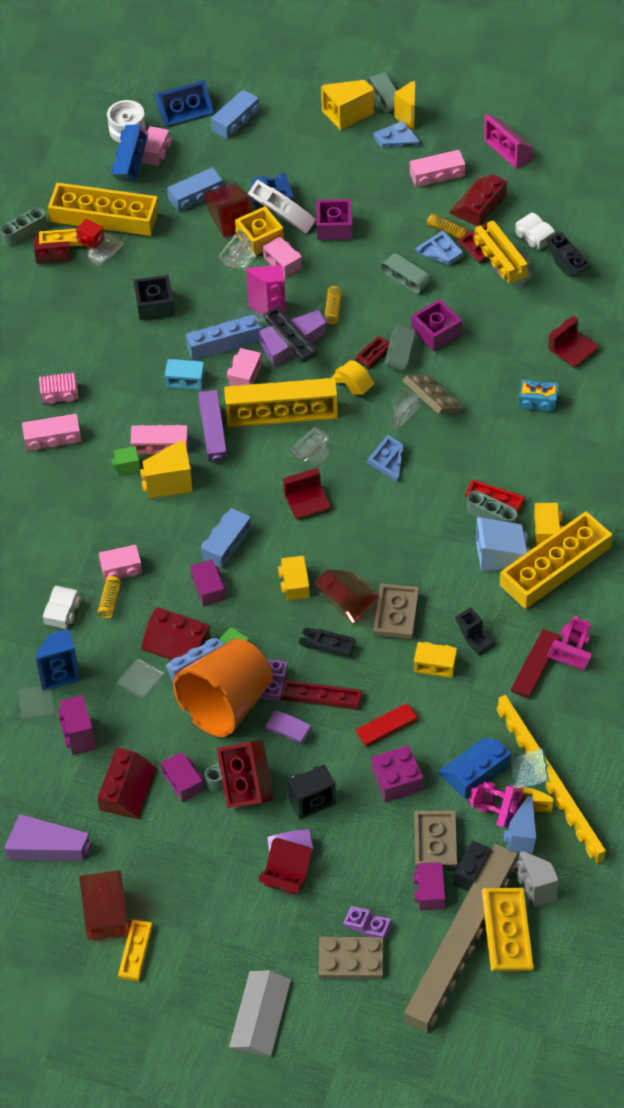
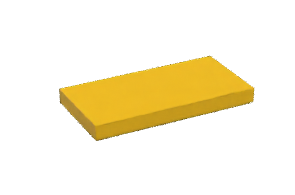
M483 888L482 897L491 971H533L534 965L524 888Z

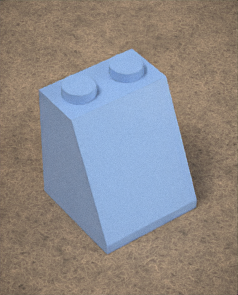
M482 517L477 518L476 545L481 571L505 569L530 551V548L526 547L525 544L528 543L527 532H523L521 524Z

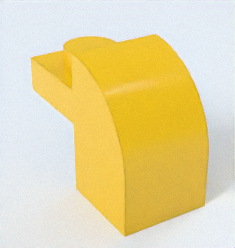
M352 360L339 367L331 377L335 378L336 383H345L352 395L364 394L375 384L367 370Z

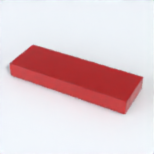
M473 479L465 493V497H467L470 492L479 491L516 509L517 514H519L525 502V496Z
M405 703L357 728L356 734L365 747H368L416 722L417 716L410 706Z

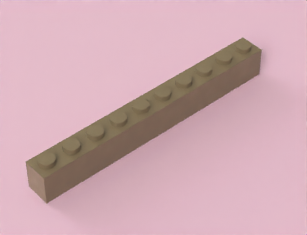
M494 844L404 1012V1023L428 1033L431 1026L434 1027L436 1025L439 1010L445 1008L449 991H454L458 974L462 975L464 972L467 957L471 958L475 950L474 944L476 940L480 941L484 933L485 914L482 889L508 888L511 874H515L518 869V853L508 851V849Z

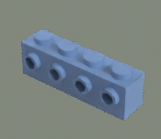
M255 315L192 331L186 334L188 352L192 361L260 342V326Z

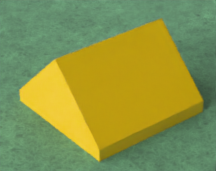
M411 81L394 93V117L400 122L404 121L411 130H414L415 81Z

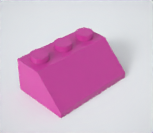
M489 114L485 115L484 140L516 169L532 160L533 147L530 143H527L520 134L512 130L500 118Z
M282 265L246 268L249 307L263 315L279 306L286 314L285 282Z

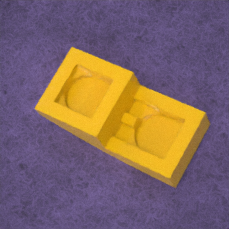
M524 787L520 804H523L528 796H532L534 812L552 813L553 798L541 791Z

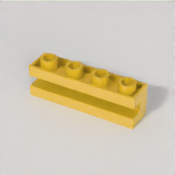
M494 221L487 223V230H484L482 226L475 228V244L481 247L483 254L486 257L488 256L493 267L499 270L503 279L505 278L511 284L528 277V263Z

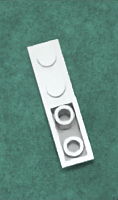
M258 179L248 193V196L275 212L277 216L305 234L308 233L316 221L313 216L299 205Z

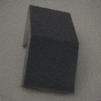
M471 607L455 617L467 644L478 656L495 646V642L483 630L482 618Z

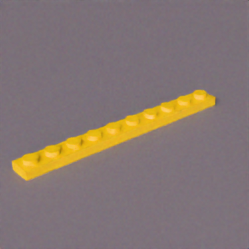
M507 696L499 697L497 712L501 718L505 719L509 732L514 733L518 746L525 750L527 760L535 766L537 776L544 780L548 793L550 795L553 794L557 807L565 813L567 823L574 827L578 840L585 844L588 856L593 858L597 864L603 862L606 850Z

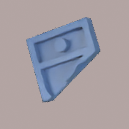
M404 121L373 133L374 139L381 148L403 147V144H414V147L419 146V140Z
M444 231L415 248L417 254L449 266L464 257L461 249Z
M387 435L368 458L367 464L397 482L400 474L403 444Z

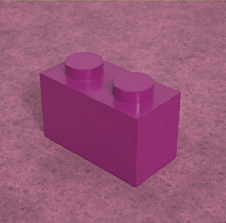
M213 560L191 565V577L202 605L206 606L225 600L224 592L227 591L225 581L220 580V569L214 565Z
M180 752L161 762L162 773L181 802L203 792L202 783H204V779L200 772L196 773L194 770V764L190 757L186 758L184 753Z
M442 862L417 863V871L413 872V882L418 884V890H414L415 903L419 902V910L445 909Z

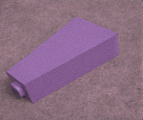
M319 310L291 319L311 344L326 335L328 322ZM272 327L259 330L260 344L273 367L280 365L295 355Z
M217 390L199 392V408L208 461L218 462L227 458Z
M19 814L4 850L6 858L10 860L83 861L85 855L90 853L92 842H90L89 833Z

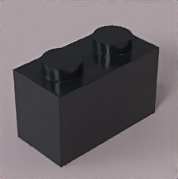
M473 840L471 841L454 873V886L468 892L470 891L491 852V848Z

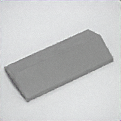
M270 970L249 972L229 1045L230 1050L272 1057L291 979Z

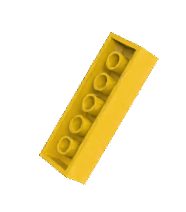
M56 183L48 205L49 220L53 223L80 226L85 219H88L103 226L104 230L151 236L159 213L158 196Z
M335 378L224 387L227 427L338 419Z
M585 511L500 572V586L521 606L527 609L608 551L612 544V533Z

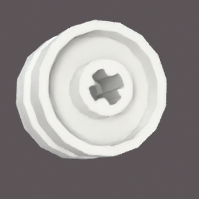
M123 100L109 107L107 117L109 133L113 140L121 143L120 135L122 130L125 129V125L140 124L146 130L144 109L139 103Z

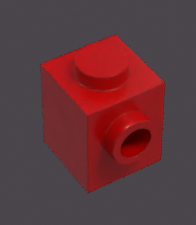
M85 219L76 229L77 242L94 250L105 239L103 226L88 219Z

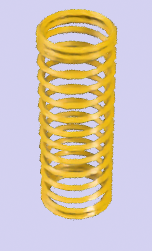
M432 213L427 220L428 226L441 232L445 230L446 234L454 236V238L460 239L466 234V227L457 225V223L454 224V222L446 220V218L441 216L438 217L435 213Z
M337 286L328 288L325 317L328 318V324H336L338 322L342 290Z
M109 576L106 578L97 612L102 618L107 619L113 616L115 602L121 585V580L118 577ZM109 580H115L119 582V584L116 582H109ZM100 611L110 616H104L100 613Z

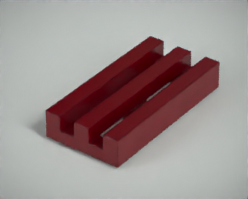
M377 336L355 356V361H360L361 365H366V368L370 369L387 354L390 342Z

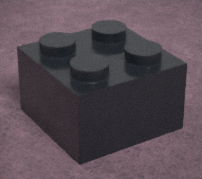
M169 275L134 279L139 320L175 315Z
M325 764L313 767L303 774L294 775L288 780L289 802L299 820L336 805V783Z

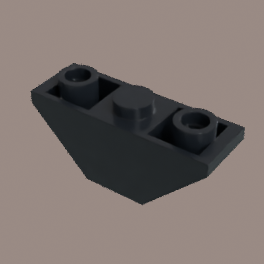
M562 232L547 238L546 241L555 264L565 275L578 274L591 268V264Z

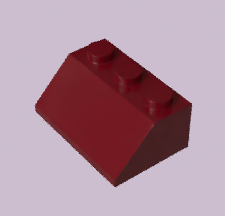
M494 174L477 179L450 210V214L477 227L481 226L507 196V180Z
M156 607L147 623L141 650L173 660L176 657L187 654L193 648L204 645L206 641L210 640V625Z
M263 739L216 748L227 808L274 800Z
M116 747L97 797L99 811L138 819L156 772V766L135 751Z

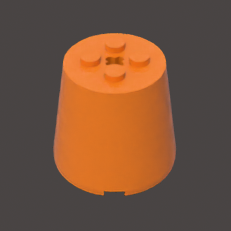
M232 639L176 674L173 680V690L179 706L183 711L187 710L193 717L191 721L197 727L210 735L226 737L238 727L271 685L273 673L268 660L257 647L243 639Z

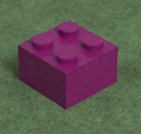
M351 199L316 200L317 240L352 239Z
M439 299L411 315V328L415 329V334L429 348L435 351L462 335V319Z
M83 695L60 701L61 709L57 711L66 748H71L72 755L95 750L92 725Z
M409 745L371 757V771L385 803L423 791V776Z

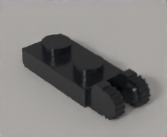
M304 628L302 633L310 638L301 637L298 642L301 646L309 649L313 648L350 658L356 644V639L322 629Z

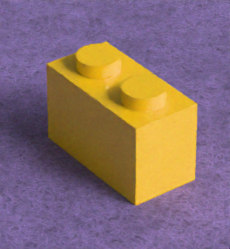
M535 503L536 545H539L563 528V526H559V522H562V510H558V503Z
M304 556L281 558V566L278 567L279 578H283L284 581L281 582L282 594L286 593L287 601L310 598Z
M418 642L414 658V672L453 678L457 660V648L449 645L442 646L429 642Z

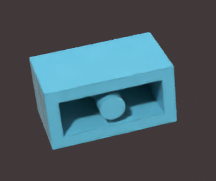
M168 359L164 375L166 387L202 390L205 376L204 362Z

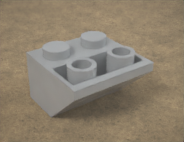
M524 851L520 852L516 876L519 884L523 883L526 900L531 902L533 908L557 901L558 878L551 862Z

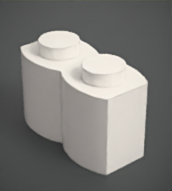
M531 212L516 222L515 231L517 236L526 240L531 247L537 250L548 245L547 238L555 235V230L549 224L543 222L535 213Z
M55 586L43 614L44 624L67 629L69 624L73 623V612L80 606L81 598L78 596V590Z

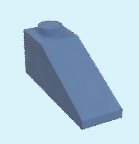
M528 796L510 821L509 829L504 832V842L507 843L508 851H524L533 854L536 831L532 796Z

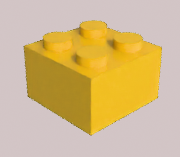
M266 206L235 220L236 235L253 256L262 253L263 246L274 239L281 237L284 240L283 227Z

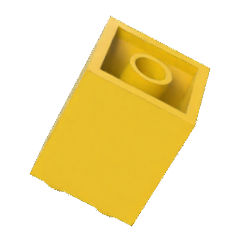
M365 80L321 86L322 112L341 131L374 114V88Z
M180 440L143 461L144 469H140L143 492H147L148 499L193 492L185 440Z

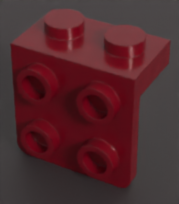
M39 235L34 237L36 264L71 261L69 241L39 244Z
M574 315L568 320H564L556 330L554 329L550 332L548 336V350L572 367H577L598 350V345L578 331L579 319Z
M318 468L282 479L283 494L295 519H303L330 510L329 501L321 487Z
M274 838L266 869L260 873L258 882L264 883V886L269 888H282L284 892L289 894L299 893L305 886L312 849L281 838Z

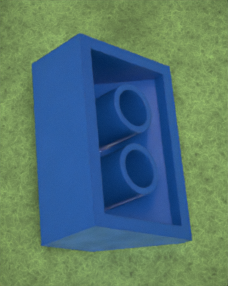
M205 80L153 94L158 112L165 126L214 113Z
M140 124L125 125V129L121 132V143L116 150V162L113 163L111 169L112 175L116 179L136 183L149 135Z
M69 629L50 634L35 655L42 692L80 681L75 647Z
M483 738L440 769L438 773L464 799H467L472 795V788H476L480 784H484V782H490L511 766V752L500 741Z

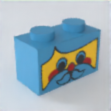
M522 380L518 408L555 412L558 383Z

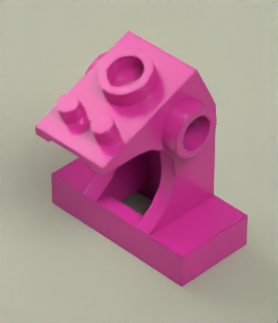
M575 616L568 625L564 624L560 634L563 636L562 642L554 640L547 657L585 670L591 658V653L583 651L582 646L588 643L590 637L588 631L591 624L588 620L582 621L579 620L580 617ZM567 642L575 644L577 647L567 645Z
M484 782V784L472 788V795L469 799V803L472 804L471 807L485 813H489V810L497 812L499 814L497 825L503 828L509 827L510 821L519 809L524 787L508 785L506 791L495 788L496 784ZM496 795L503 798L501 807L494 804Z

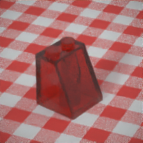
M236 182L204 193L207 209L223 238L236 234V219L253 212L249 195Z
M327 569L314 582L325 600L351 623L379 597L375 591L352 571Z
M121 870L79 876L87 939L98 941L107 937L120 938L128 935L129 925Z

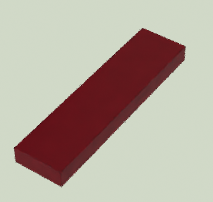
M542 629L511 687V692L528 699L530 698L550 660L547 657L554 640H561V635Z
M284 680L281 700L360 710L363 690Z

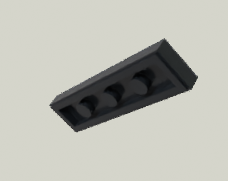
M279 306L263 314L267 323L302 363L318 356L317 349Z

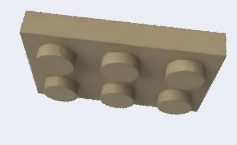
M428 374L405 376L403 382L437 414H461L464 408L459 404L458 399L450 396L446 388L435 382L434 377Z
M380 583L373 635L406 639L413 638L419 587Z
M455 810L414 811L415 869H417V863L442 862L443 869L457 868Z
M319 937V979H383V937Z

